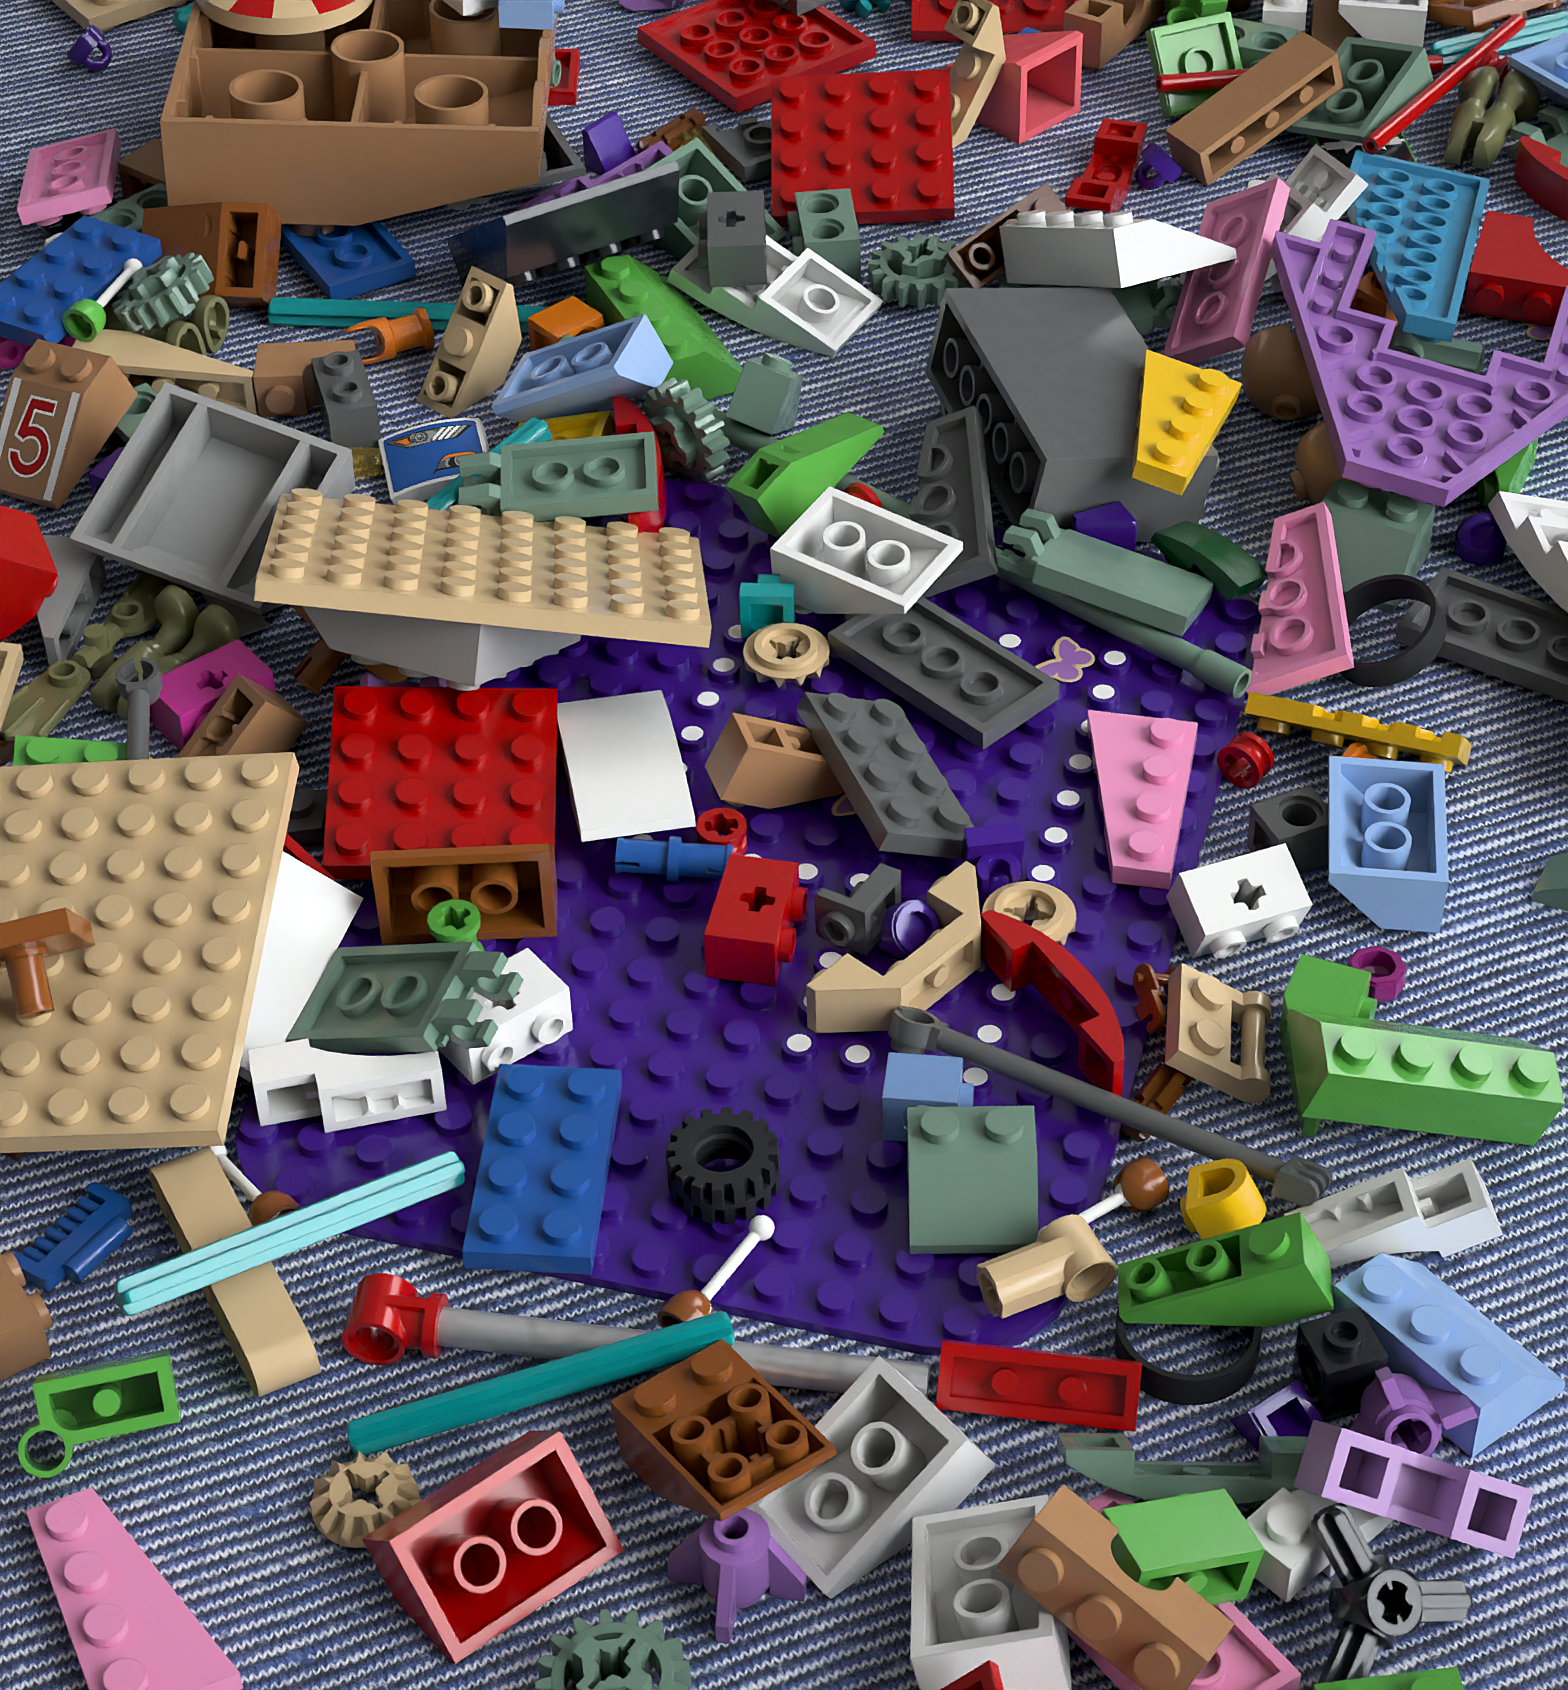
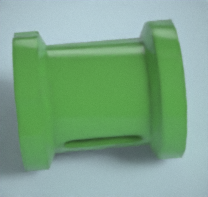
M453 899L441 902L431 909L428 914L427 925L431 935L435 937L436 943L474 942L480 951H484L481 942L477 940L481 916L475 905L465 900Z

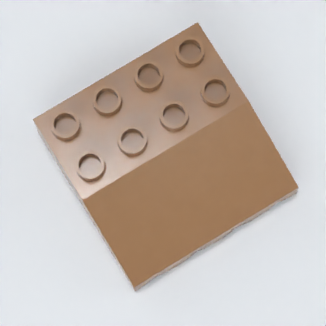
M194 0L160 119L168 206L213 202L269 204L282 216L281 224H287L293 233L300 236L316 237L317 228H322L323 235L335 231L334 225L357 226L537 184L540 179L558 13L556 14L553 30L499 27V6L486 9L477 16H462L442 0H372L369 7L359 16L330 29L296 35H265L239 31L221 25L207 17L198 7L196 0Z

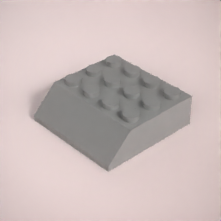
M165 382L73 530L69 541L70 544L262 615L285 605L254 601L256 576L281 493L291 494L292 489L308 488L322 492V498L344 500V496L351 494L355 487L352 450Z
M302 606L328 647L351 654L352 661L365 665L385 663L397 666L398 672L408 677L424 678L434 676L446 680L448 687L464 691L477 690L481 684L487 681L504 678L508 672L519 667L531 666L533 661L546 655L558 654L560 649L580 641L581 636L570 633Z

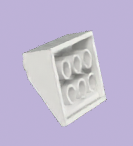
M1033 210L1017 214L1018 222L999 226L1007 283L1124 288L1237 258L1236 248L1154 219H1133L1132 211L1114 212L1103 215L1102 211H1089L1074 215L1073 210L1057 211L1048 214L1045 213V210Z

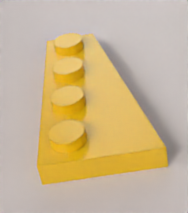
M1146 349L1141 368L1140 408L1137 415L1136 427H1138L1134 447L1132 478L1182 496L1236 403L1242 383L1229 379L1218 370L1201 369Z
M1251 691L1249 692L1244 712L1250 717L1258 719L1256 728L1259 730L1289 736L1290 728L1295 727L1312 731L1310 741L1337 748L1343 747L1344 739L1366 744L1369 749L1368 753L1371 755L1395 761L1399 751L1420 756V763L1444 764V771L1447 773H1451L1453 764L1467 767L1472 744L1463 735L1444 732L1443 737L1434 736V732L1421 729V727L1395 721V723H1390V726L1379 724V720L1362 714L1336 710L1335 713L1326 712L1324 707Z

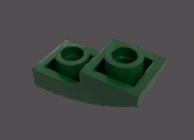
M1183 521L1155 532L1150 539L1162 552L1165 560L1170 565L1192 573L1201 570L1214 584V588L1221 592L1228 601L1260 588L1268 577L1265 568L1244 549L1216 531L1200 524Z

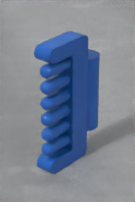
M98 1182L88 1184L87 1192L89 1199L86 1197L78 1199L77 1206L80 1209L70 1207L66 1211L69 1219L65 1217H58L56 1219L55 1225L62 1231L54 1227H47L44 1235L51 1241L43 1237H36L33 1245L38 1250L32 1247H25L22 1254L18 1252L13 1253L22 1269L25 1280L43 1291H51L65 1277L75 1284L81 1283L133 1234L130 1225L126 1222L133 1215L130 1200L127 1197Z

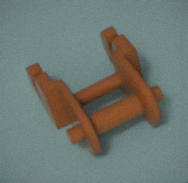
M1143 963L1139 964L1134 971L1133 984L1139 999V1003L1135 1008L1140 1021L1152 1019L1151 1022L1147 1023L1146 1028L1148 1032L1158 1033L1165 1024L1166 1014L1163 1004H1167L1168 978L1178 966H1170L1164 974L1155 973L1151 965ZM1160 986H1163L1166 995L1162 994Z

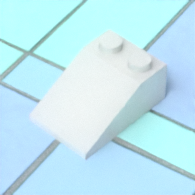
M829 486L770 548L772 574H780V583L794 584L795 604L817 614H905L962 552L963 542Z
M878 1356L814 1426L836 1447L837 1455L746 1508L763 1517L769 1526L771 1537L806 1573L814 1584L826 1596L832 1599L912 1542V1517L955 1510L996 1464L910 1381L882 1357Z
M1048 1494L912 1517L910 1660L920 1690H940L988 1660L999 1666L1004 1690H1071L1070 1650L1067 1627L996 1569L1034 1517L1050 1500Z

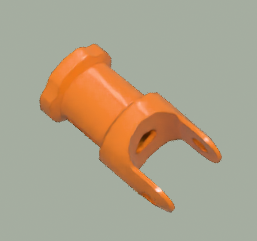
M423 307L415 308L414 314L393 320L380 317L360 322L344 330V333L369 328L373 332L377 353L372 358L362 360L364 365H372L395 359L396 353L423 347L427 351L435 347L431 321Z

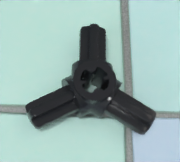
M1343 1503L1330 1505L1313 1515L1311 1528L1336 1573V1576L1330 1583L1329 1608L1333 1618L1332 1624L1339 1630L1318 1683L1367 1678L1378 1650H1391L1398 1635L1412 1634L1420 1623L1461 1622L1467 1618L1468 1608L1472 1607L1473 1599L1472 1595L1467 1593L1464 1582L1458 1579L1417 1580L1415 1575L1409 1570L1393 1569L1386 1555H1373L1349 1508Z

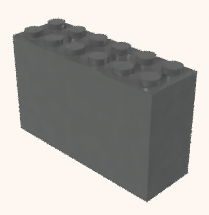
M945 288L925 373L948 414L975 406L981 415L989 485L1013 526L1036 531L1041 540L1042 536L1037 528L1019 525L1021 515L1027 508L1053 514L1059 528L1072 530L1073 514L1120 501L1137 522L1136 542H1152L1150 539L1155 532L1183 521L1198 524L1199 520L1204 517L1209 487L1212 478L1217 475L1219 470V454L1212 444L1182 496L1132 478L1134 447L1138 427H1136L1137 415L1140 408L1141 368L1146 349H1150L1109 288Z

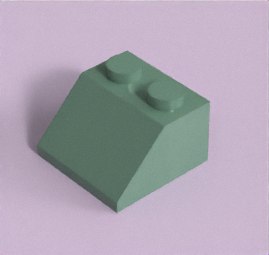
M1335 480L1321 502H1325L1332 516L1343 595L1358 584L1383 575L1402 574L1416 577L1429 556L1435 505L1416 502L1408 496L1365 487L1355 481ZM1402 599L1384 602L1373 608L1393 614Z
M1034 1106L907 1107L910 1254L1009 1253L1035 1243L1038 1237V1178Z

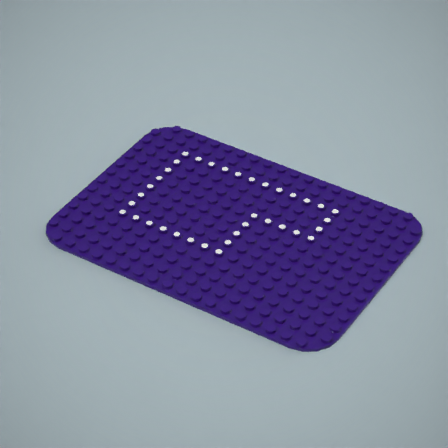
M665 480L667 510L662 528L684 529L690 532V537L699 538L712 626L709 648L581 635L580 641L560 649L558 654L546 655L533 661V665L512 670L507 673L506 677L487 681L481 684L480 688H558V703L662 690L687 779L695 815V824L700 815L714 808H730L741 813L746 819L748 847L742 856L799 863V887L808 888L807 912L803 923H794L793 928L796 929L794 957L791 964L782 963L776 986L706 977L704 932L722 879L679 876V882L667 881V875L615 873L618 837L581 841L570 801L569 784L563 765L561 742L557 732L555 865L558 887L557 937L478 941L481 942L484 951L503 952L506 958L529 948L569 987L573 1030L562 1035L557 1041L544 1045L512 1064L621 1069L622 1091L592 1275L549 1272L530 1273L668 1301L672 1296L683 1290L701 1292L750 1233L749 1224L753 1218L745 1220L741 1214L735 1216V1223L724 1224L723 1217H716L714 1224L703 1222L701 1213H698L694 1218L685 1214L684 1204L677 1207L672 1200V1192H669L666 1170L667 1142H670V1133L675 1127L683 1129L682 1120L689 1115H692L697 1120L701 1118L700 1110L711 1108L713 1114H720L722 1107H733V1114L739 1115L743 1109L753 1113V1122L762 1118L768 1123L769 1132H775L779 1147L780 1180L777 1195L771 1196V1204L765 1210L755 1207L756 1216L765 1215L773 1221V1235L769 1239L759 1241L713 1296L710 1303L714 1311H723L730 1315L921 1355L940 1356L941 1344L944 1339L1008 1347L1020 1345L1059 1317L1068 1301L1066 1295L1056 1297L1003 1319L999 1315L993 1317L983 1301L982 1292L976 1280L977 1265L1007 1253L910 1254L907 1142L883 1140L882 1097L888 1053L899 1052L890 1047L892 1038L888 1035V1031L815 1033L807 1027L806 985L810 983L814 975L820 970L828 969L848 953L884 976L895 962L901 960L894 957L890 952H882L878 947V942L866 956L820 938L816 934L814 896L821 888H826L849 897L855 885L860 881L864 882L876 867L882 863L901 870L902 902L919 900L926 903L927 891L934 882L942 876L949 875L962 865L961 859L879 851L857 813L844 816L833 815V804L845 794L772 809L750 805L742 807L731 805L724 800H720L704 765L732 712L807 728L796 710L804 692L826 695L841 693L849 698L871 701L886 699L898 704L903 709L917 736L926 746L927 752L940 773L946 778L948 786L963 810L969 815L974 827L1022 822L1026 841L1020 882L1034 881L1054 886L1064 892L1073 902L1076 910L1075 932L1068 934L1063 948L1071 953L1095 978L1116 1013L1124 1042L1122 1097L1131 1100L1150 1034L1146 1028L1147 1023L1152 1021V1019L1148 1021H1140L1135 1008L1139 1003V999L1133 984V974L1136 967L1143 963L1151 965L1155 973L1164 974L1169 967L1180 928L1166 898L1170 890L1112 883L1104 836L1103 813L1100 811L1098 799V782L1092 762V745L1087 731L1088 710L1154 718H1171L1198 723L1197 740L1170 884L1171 889L1179 873L1198 867L1223 780V771L1219 770L1217 756L1220 750L1225 745H1228L1236 734L1247 692L1240 698L1235 699L1197 680L1191 673L994 575L929 596L926 599L1034 667L1048 660L1055 659L1054 645L1061 637H1069L1080 648L1092 652L1095 661L1092 665L1082 668L1083 676L1079 680L1074 682L1057 680L1060 682L1059 699L984 750L970 743L830 650L829 665L822 667L820 678L812 679L805 677L802 686H798L794 682H785L780 688L775 680L758 682L756 674L746 671L743 648L748 638H741L740 586L741 583H758L759 574H772L770 548L779 538L753 527L725 486L712 485L703 481ZM628 513L580 518L586 521V526L607 528V523L609 522L629 523ZM993 527L995 547L1003 551L1005 549L1011 550L1020 557L1026 556L1025 553L1014 549L1013 544L1009 545L1003 542L1004 534L1007 530ZM1136 551V553L1169 564L1165 560L1164 555L1152 551ZM1201 570L1195 572V574L1208 578ZM1213 588L1210 600L1182 637L1176 636L1204 650H1212L1252 671L1254 657L1250 651L1253 635L1259 633L1261 614L1249 593L1228 601L1221 592ZM795 604V623L814 628L826 638L827 642L830 631L857 615L817 614ZM696 826L621 837L669 841L670 836L682 837L683 843H697L698 836L696 835ZM1007 875L989 877L988 892L981 893L978 890L980 914L989 895L998 888L1009 884ZM365 880L357 894L364 899L338 948L430 944L436 942L382 944L373 880ZM1031 910L1030 915L1026 916L1023 922L1032 926L1033 921L1037 920L1035 911ZM981 958L980 967L926 1010L936 1016L941 1022L949 1024L948 1028L1093 1085L1077 1067L1079 1036L1032 984L1011 992ZM437 1048L442 1068L447 1110L325 1133L322 1115L261 1126L253 1088L243 1106L234 1140L242 1173L261 1193L279 1190L291 1196L302 1208L443 1152H455L459 1161H462L465 1167V1182L460 1187L343 1233L463 1258L462 1250L498 1072L473 1085ZM926 1049L925 1055L954 1057L939 1050L932 1052ZM409 1052V1053H363V1054H349V1055L395 1056V1055L417 1054V1053H424V1052ZM963 1060L962 1083L974 1084L973 1106H1034L1037 1143L1038 1231L1060 1217L1071 1214L1078 1215L1101 1202L1120 1139L1122 1123ZM726 1158L710 1161L702 1167L711 1171L724 1172L735 1170L744 1164L740 1161ZM1096 1219L1088 1223L1092 1230L1094 1229Z

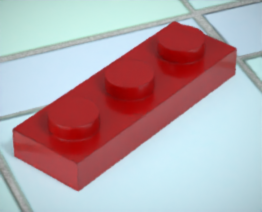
M944 1339L941 1344L936 1407L944 1410L1135 1432L1142 1362Z

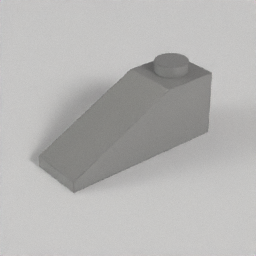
M43 535L59 573L54 593L49 598H45L35 616L50 667L55 662L71 660L83 634V629L86 627L105 586L107 576L103 556L70 544L69 537Z

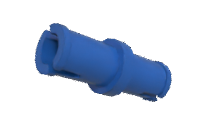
M670 836L669 841L618 837L615 873L667 875V881L679 882V876L722 879L729 856L733 854V845L683 843L682 837Z

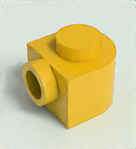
M1220 1159L1189 1168L1187 1195L1181 1197L1180 1207L1184 1223L1191 1233L1198 1232L1201 1240L1259 1224L1263 1220L1266 1213V1204L1247 1168L1241 1161L1236 1159Z

